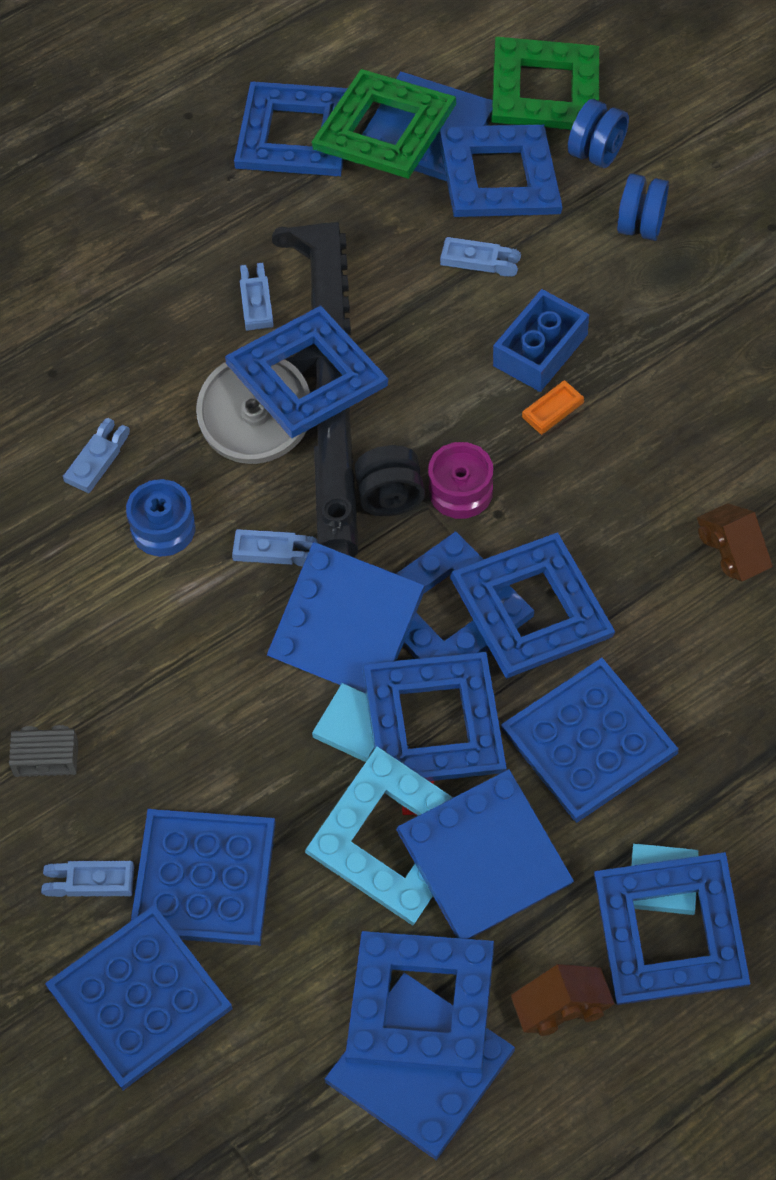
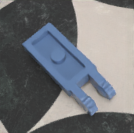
M447 237L445 238L440 265L490 273L496 272L500 276L512 277L517 274L518 266L514 263L520 261L521 252L514 248L501 247L499 244Z
M257 263L258 278H249V271L246 265L240 266L242 278L240 280L246 331L274 327L267 276L265 277L263 263Z
M106 418L98 427L97 434L92 436L63 475L64 482L86 493H90L119 454L121 446L129 435V427L125 425L120 426L114 433L112 441H109L107 438L113 431L115 424L114 420Z
M237 529L232 558L233 561L290 565L294 563L298 566H303L309 553L304 551L310 550L312 543H318V539L313 536L295 535V533ZM296 547L304 551H294V548Z
M68 861V863L44 866V876L50 878L67 877L66 882L43 884L41 893L45 896H132L134 864L131 861Z

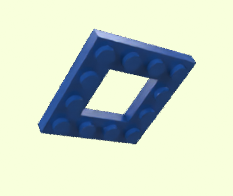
M250 82L234 159L235 169L341 176L344 162L342 158L313 150L312 146L267 143L273 110L323 114L322 127L348 88Z
M544 124L442 126L438 132L454 217L561 214L562 203ZM521 153L528 187L478 188L471 154Z
M322 306L307 312L225 356L228 367L291 439L388 386V378ZM315 344L342 376L299 399L271 366Z
M455 531L399 571L397 575L425 585L424 593H426L451 575L452 571L484 559ZM510 585L495 590L516 629L534 617V610ZM417 612L403 643L404 648L415 659L479 653L489 650L474 620L443 641Z
M558 532L451 572L450 579L506 679L612 638L615 634L613 626ZM544 573L569 619L521 637L495 590Z
M486 652L363 664L362 670L374 750L376 747H379L428 781L500 774L506 771V761ZM459 688L468 743L408 749L400 694Z
M726 852L594 871L616 1005L750 986ZM698 892L709 956L644 965L633 901Z
M362 931L345 1054L346 1062L482 1073L494 941ZM392 970L457 975L451 1033L385 1028Z

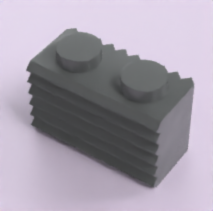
M57 725L52 727V730H39L36 727L26 726L21 728L20 731H11L9 765L15 777H37L38 775L62 776L64 774L68 776L70 774H77L78 738L75 729H70L64 725Z

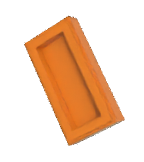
M564 380L522 411V418L542 435L584 403V397Z

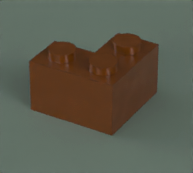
M727 503L697 517L700 526L698 534L702 542L719 549L722 557L720 561L721 568L728 577L742 582L773 567L754 511Z
M557 964L511 995L523 1032L539 1033L540 1036L555 1033L559 1029L558 1025L564 1021L584 1019L585 1022H592L598 1020L604 1015L603 1011L614 1005L600 967Z

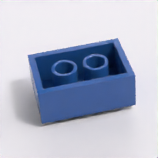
M541 289L493 345V366L541 392L587 337L589 314Z

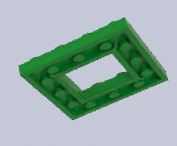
M495 37L491 123L513 125L544 124V127L571 130L583 105L589 99L599 101V46ZM521 66L572 70L571 102L520 98Z
M361 69L312 140L313 150L409 179L456 106V96ZM373 101L415 114L396 145L353 132Z

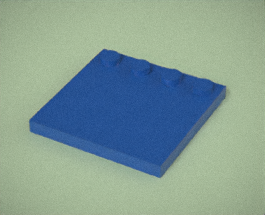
M401 71L396 78L404 82L456 96L457 104L443 126H487L492 118V100ZM380 104L362 135L396 145L415 114ZM437 134L414 171L447 181Z
M313 542L267 656L338 685L343 683L366 694L362 670L363 664L397 661L426 586Z
M600 658L501 724V730L575 823H578L675 757L679 751V748L603 658Z
M510 769L403 823L396 829L456 938L471 939L570 886L574 882Z
M148 809L131 921L155 905L181 940L261 946L276 825L275 818Z
M155 905L45 983L51 994L122 1091L233 1009L231 1003Z
M404 973L389 992L385 1028L451 1033L453 1005ZM486 1028L482 1073L346 1062L345 1051L325 1077V1083L437 1161L512 1056L515 1047Z

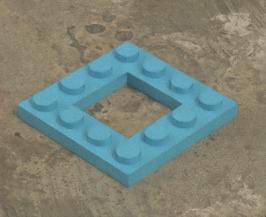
M376 747L312 839L305 853L413 926L433 896L416 864H414L406 878H404L351 841L384 793L418 816L453 797L379 747Z

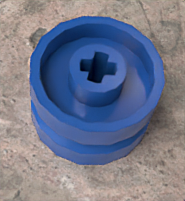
M589 99L583 105L573 123L568 140V153L581 160L589 157L591 164L603 169L607 168L616 158L625 139L629 124L628 113L615 107L608 110L605 103L596 99Z
M630 173L620 202L617 231L619 234L632 236L636 232L641 220V237L656 241L664 218L669 181L654 178L646 194L647 181L645 176Z
M160 479L148 481L138 486L130 494L126 504V513L132 539L139 549L147 554L161 557L174 555L187 547L193 539L196 527L191 499L185 488L174 481Z

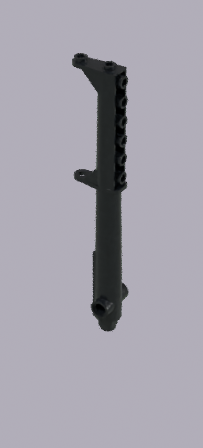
M339 222L276 228L272 234V243L280 248L293 247L310 259L311 310L322 306L348 335H351L350 318H345V313H350L349 296H344V292H349L348 275H343V271L348 270L347 254H342V250L347 249L346 234L340 233ZM315 344L304 348L295 356L285 359L294 365L303 377H316L317 389L342 376ZM347 408L318 424V446H314L318 544L355 557L358 554L357 510L350 409Z

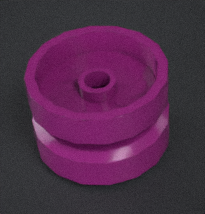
M454 442L442 446L433 454L428 468L429 498L433 506L443 515L454 519H467L484 511L493 498V463L488 453L481 447L468 442Z

